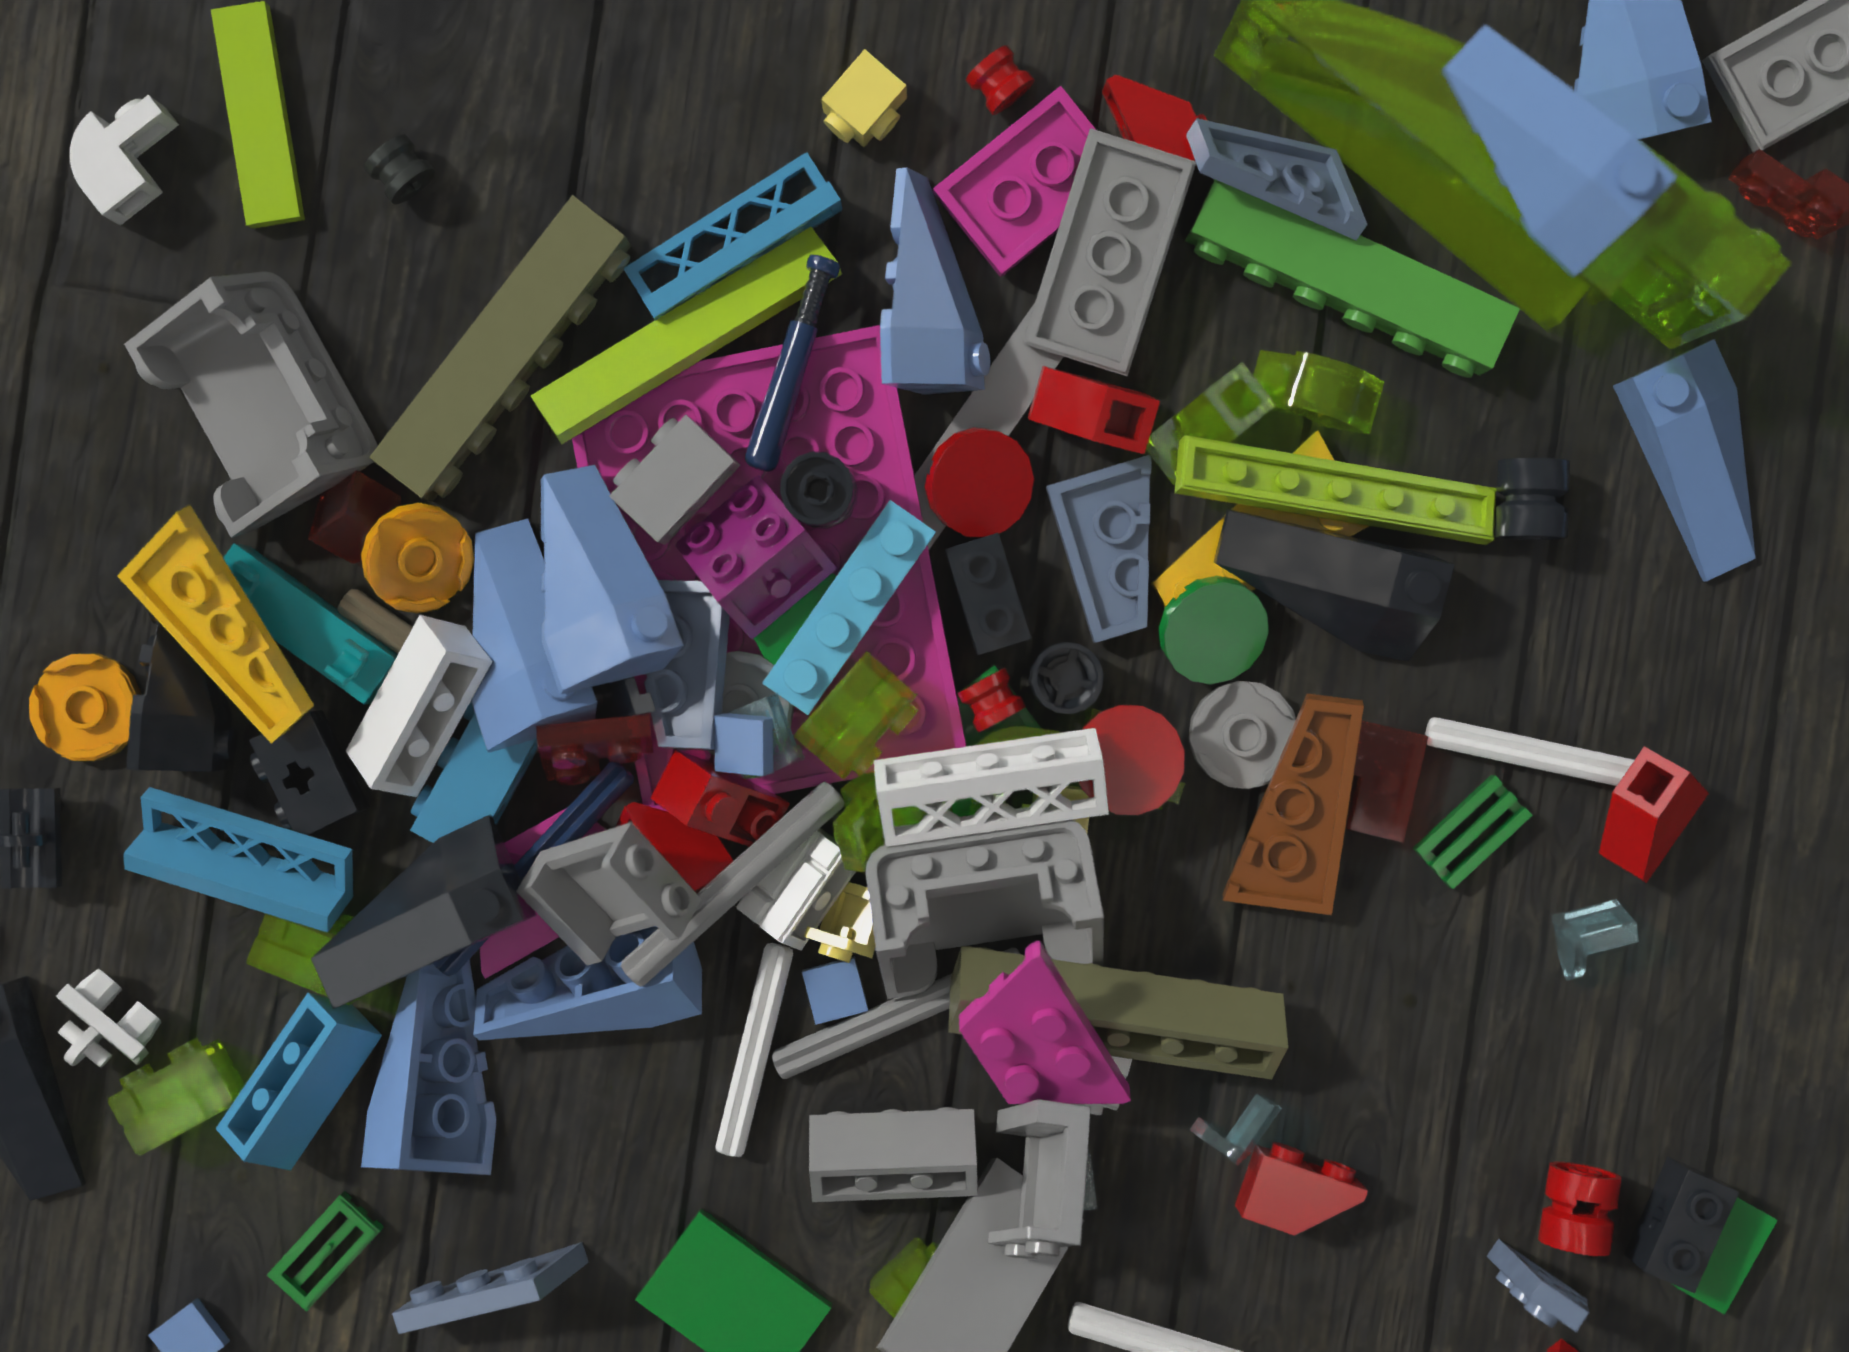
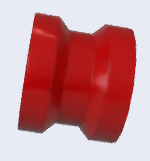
M1004 45L984 58L968 74L965 81L972 90H980L987 99L986 108L992 115H997L1017 101L1032 86L1035 79L1029 71L1018 68L1014 63V52L1008 45Z
M1006 668L983 678L957 693L961 702L970 705L975 714L973 724L977 732L987 729L1026 707L1022 697L1013 694L1008 685L1010 675Z

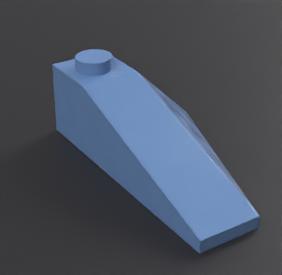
M1681 0L1588 1L1586 25L1582 27L1580 46H1583L1579 78L1575 79V92L1632 133L1637 139L1712 122L1701 62Z
M1484 25L1442 70L1474 133L1481 136L1497 167L1494 171L1502 186L1507 185L1523 215L1520 220L1529 237L1572 278L1631 226L1677 178L1632 133L1487 25Z
M907 167L896 169L890 228L893 239L899 248L898 257L893 262H887L885 280L889 285L892 284L894 296L892 309L882 310L881 313L882 384L923 395L985 390L984 376L990 370L989 349L986 343L983 342V334L930 183L926 176Z
M1715 340L1706 342L1613 385L1702 581L1713 579L1756 559L1737 387Z
M595 465L544 474L541 478V540L544 542V572L541 578L545 604V620L542 623V644L560 694L663 670L684 646L665 593L615 501L609 497L610 492Z
M528 518L475 533L473 637L493 662L475 692L471 703L488 753L595 721L597 701L592 687L560 694L542 644V623L545 620V604L541 575L544 572V558Z
M657 926L615 937L603 961L591 965H586L568 945L543 960L532 957L477 989L473 1035L478 1040L652 1028L702 1014V967L694 941L647 984L641 987L636 985L625 974L621 967V962L658 929Z
M470 960L452 976L443 974L434 964L407 975L367 1111L361 1167L491 1175L496 1115L494 1103L487 1102L482 1076V1071L488 1069L485 1052H478L477 1040L473 1035L476 996Z

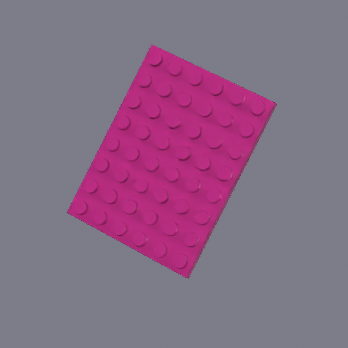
M880 325L815 338L778 465L773 471L765 472L750 467L746 463L745 454L783 344L699 361L572 438L577 467L595 465L610 494L618 487L613 480L619 471L634 458L641 462L656 447L651 442L655 433L673 417L678 422L685 415L692 418L741 465L666 545L658 543L616 503L657 580L701 581L676 548L677 541L685 536L694 525L703 521L728 500L737 489L746 485L755 476H761L783 503L780 488L781 478L786 467L798 456L809 452H826L839 458L853 474L858 487L857 504L851 516L842 524L829 529H818L797 520L837 567L833 572L836 576L890 500L923 522L898 388L882 384ZM928 545L811 713L807 715L797 707L794 708L790 729L781 743L773 748V773L766 776L737 774L738 776L777 794L818 786L822 782L834 783L875 775L873 760L967 747ZM730 617L727 653L742 651L762 655L755 640H751ZM647 675L634 676L639 693L645 694L644 682L647 679ZM651 712L627 717L626 720L643 805L666 811L650 798L675 749L658 747ZM676 749L715 763V756L708 751Z

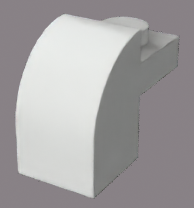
M150 95L143 99H134L123 105L115 114L116 120L111 124L92 111L89 112L77 126L71 141L70 164L78 185L101 215L119 225H122L163 193L138 161L137 157L179 124L166 107Z

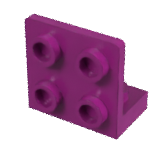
M755 476L746 485L737 489L728 500L703 521L694 525L676 543L678 551L718 604L751 640L837 569L797 519L785 508L782 501L761 476Z

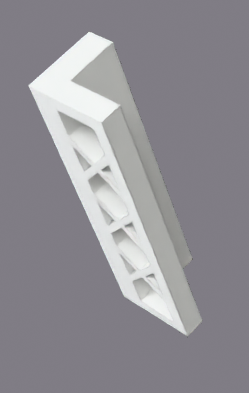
M1095 728L873 760L876 791L886 847L1109 814L1103 757ZM1086 780L1093 781L1094 797L1071 801L1060 794L1069 783ZM1028 789L1039 796L1029 807L1015 809L1004 802L1013 791ZM972 797L983 804L974 815L959 817L948 810L957 799ZM916 806L927 812L919 823L894 827L892 809Z

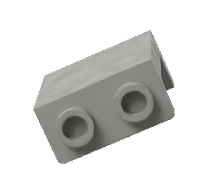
M632 822L540 851L516 891L586 965L602 962L615 937L657 926L669 940L681 938L701 901L696 892Z
M1038 1099L998 1110L996 1133L1026 1137L1019 1228L992 1231L988 1235V1244L1005 1246V1256L1023 1259H1038V1256L1058 1257L1060 1247L1080 1245L1091 1107Z

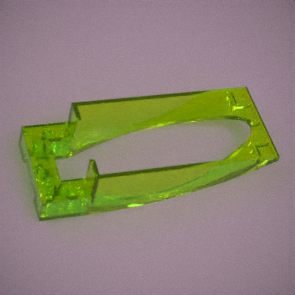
M1241 0L1214 54L1216 58L1321 145L1336 149L1341 161L1546 331L1560 324L1589 288L1593 287L1585 297L1592 306L1609 298L1671 350L1747 318L1791 264L1787 258L1779 253L1781 247L1772 236L1760 229H1750L1734 215L1736 212L1735 208L1725 197L1713 191L1706 192L1666 159L1642 143L1677 178L1631 226L1572 278L1529 237L1520 220L1523 215L1507 185L1502 186L1494 171L1497 167L1481 136L1474 133L1442 72L1444 67L1466 44L1429 29L1338 0ZM1289 36H1290V37H1291L1293 40H1295L1297 43H1295V42H1293V41H1290V40H1287V39H1288Z

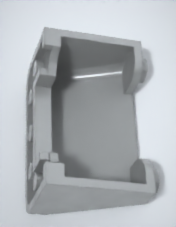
M256 272L210 277L124 344L136 365L137 372L143 380L161 389L181 388L231 480L216 489L214 505L219 520L224 524L231 538L254 531L359 473L374 462L369 457L378 445L297 296L291 287L274 273Z
M1067 820L890 847L883 845L870 855L866 863V879L876 953L887 999L925 992L933 985L937 977L938 964L935 950L1043 934L1045 950L1051 959L1103 966V912L1090 841L1086 830L1076 821Z

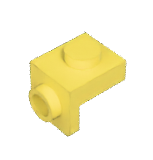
M848 882L823 918L820 930L807 926L804 937L821 942L818 953L850 963L852 953L869 958L873 957L876 946L867 887Z

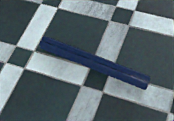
M617 761L610 762L514 865L521 882L540 851L581 839L634 782V777L625 766ZM489 938L433 964L443 974L452 976L465 965Z

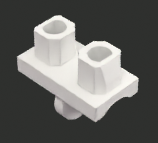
M97 969L82 980L75 989L67 984L56 995L63 1005L90 1026L87 1030L82 1031L69 1020L59 1030L58 1033L72 1044L66 1052L64 1060L71 1066H75L87 1056L97 1066L103 1067L112 1057V1054L98 1044L104 1037L138 1066L149 1054L144 1046L153 1037L161 1024V1020L138 1001L117 1024L106 1016L103 1010L122 991V988L100 969Z

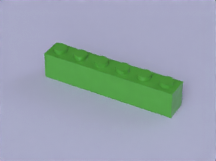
M1213 179L1185 240L1195 245L1194 253L1207 261L1223 265L1225 260H1228L1245 268L1243 275L1255 283L1266 287H1273L1276 282L1295 291L1293 298L1296 301L1317 310H1323L1325 305L1344 313L1342 320L1348 325L1369 333L1373 332L1374 328H1377L1394 336L1392 343L1398 348L1415 355H1422L1425 350L1444 359L1441 365L1445 369L1467 378H1472L1474 373L1481 375L1493 369L1520 308L1361 235L1357 240H1354L1216 179Z

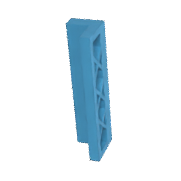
M806 152L624 267V271L654 319L657 320L807 228L812 227L814 229L841 212V199L831 183L824 180ZM805 171L816 189L792 205L782 203L781 198L785 182ZM776 189L774 200L762 198ZM750 204L771 209L770 218L746 234L735 231L739 211ZM730 218L728 229L716 227ZM706 233L725 238L724 247L700 263L689 261L693 241ZM684 247L681 259L670 256ZM659 262L679 267L678 276L653 293H651L640 275Z
M151 787L141 796L144 829L123 853L125 870L327 933L353 898L352 849ZM161 811L174 815L185 828L163 823ZM209 827L224 830L235 843L231 844L221 841ZM263 842L275 846L286 859L271 856L259 843ZM315 858L334 864L335 875L320 871L310 859Z

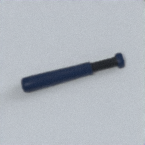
M810 255L807 260L806 268L810 271L809 280L806 283V289L800 301L798 314L794 321H790L745 454L746 463L760 471L770 472L776 469L807 363L818 332L815 324L820 314V307L823 305V298H825L829 280L836 278L840 271V264L820 255Z

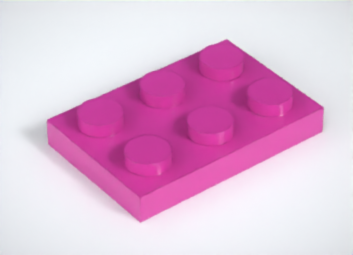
M1062 86L1058 87L933 188V194L1000 277L1058 232L1090 128L1096 130Z

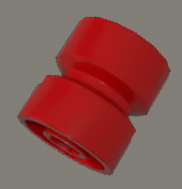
M1550 1162L1545 1195L1552 1200V1205L1542 1209L1538 1241L1559 1250L1581 1255H1610L1614 1222L1607 1214L1609 1211L1617 1209L1621 1176L1614 1172L1589 1165L1571 1162ZM1577 1200L1585 1201L1586 1208L1576 1206Z

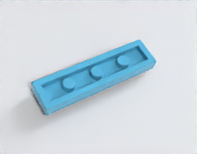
M890 500L762 684L809 715L936 534V531Z

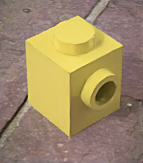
M864 49L821 99L823 112L827 115L823 122L837 137L846 143H849L854 138L865 147L873 137L881 141L893 129L900 118V114L896 110L907 99L906 84Z

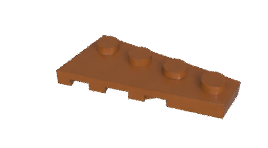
M1307 693L1223 892V901L1332 915L1363 716V700Z

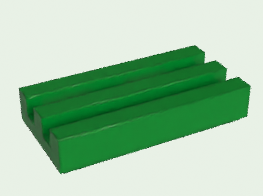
M1490 775L1412 848L1451 889L1460 884L1533 816L1526 807L1521 806L1513 793L1502 785L1503 783L1496 775ZM1491 794H1494L1499 800L1436 857L1431 850ZM1507 809L1512 813L1451 871L1446 868L1453 859Z
M346 1191L337 1197L267 1274L273 1282L306 1312L384 1228L377 1220L373 1222L367 1216L368 1211L361 1205L357 1207L350 1201L352 1197ZM341 1211L348 1219L293 1279L287 1276L284 1272ZM356 1226L361 1229L364 1234L307 1294L301 1288L302 1284Z

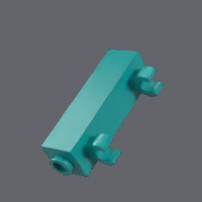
M234 543L223 558L272 638L363 704H371L398 654L339 614L337 608L252 547Z

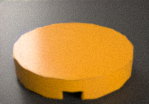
M414 503L398 506L377 520L366 535L361 559L364 577L378 597L396 610L418 614L443 607L450 602L448 599L454 596L458 590L460 592L463 590L470 579L474 564L472 540L454 516L438 506Z
M70 654L52 662L42 672L44 674L40 677L38 684L34 685L29 697L30 721L36 735L45 746L52 748L56 753L63 755L62 757L72 761H96L120 752L128 744L133 695H142L135 677L119 661L101 654Z

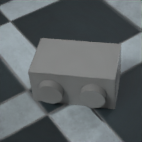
M687 415L679 422L674 417L671 418L655 433L651 442L656 447L641 462L634 458L619 471L613 480L618 487L609 495L653 539L665 545L741 466L702 427Z

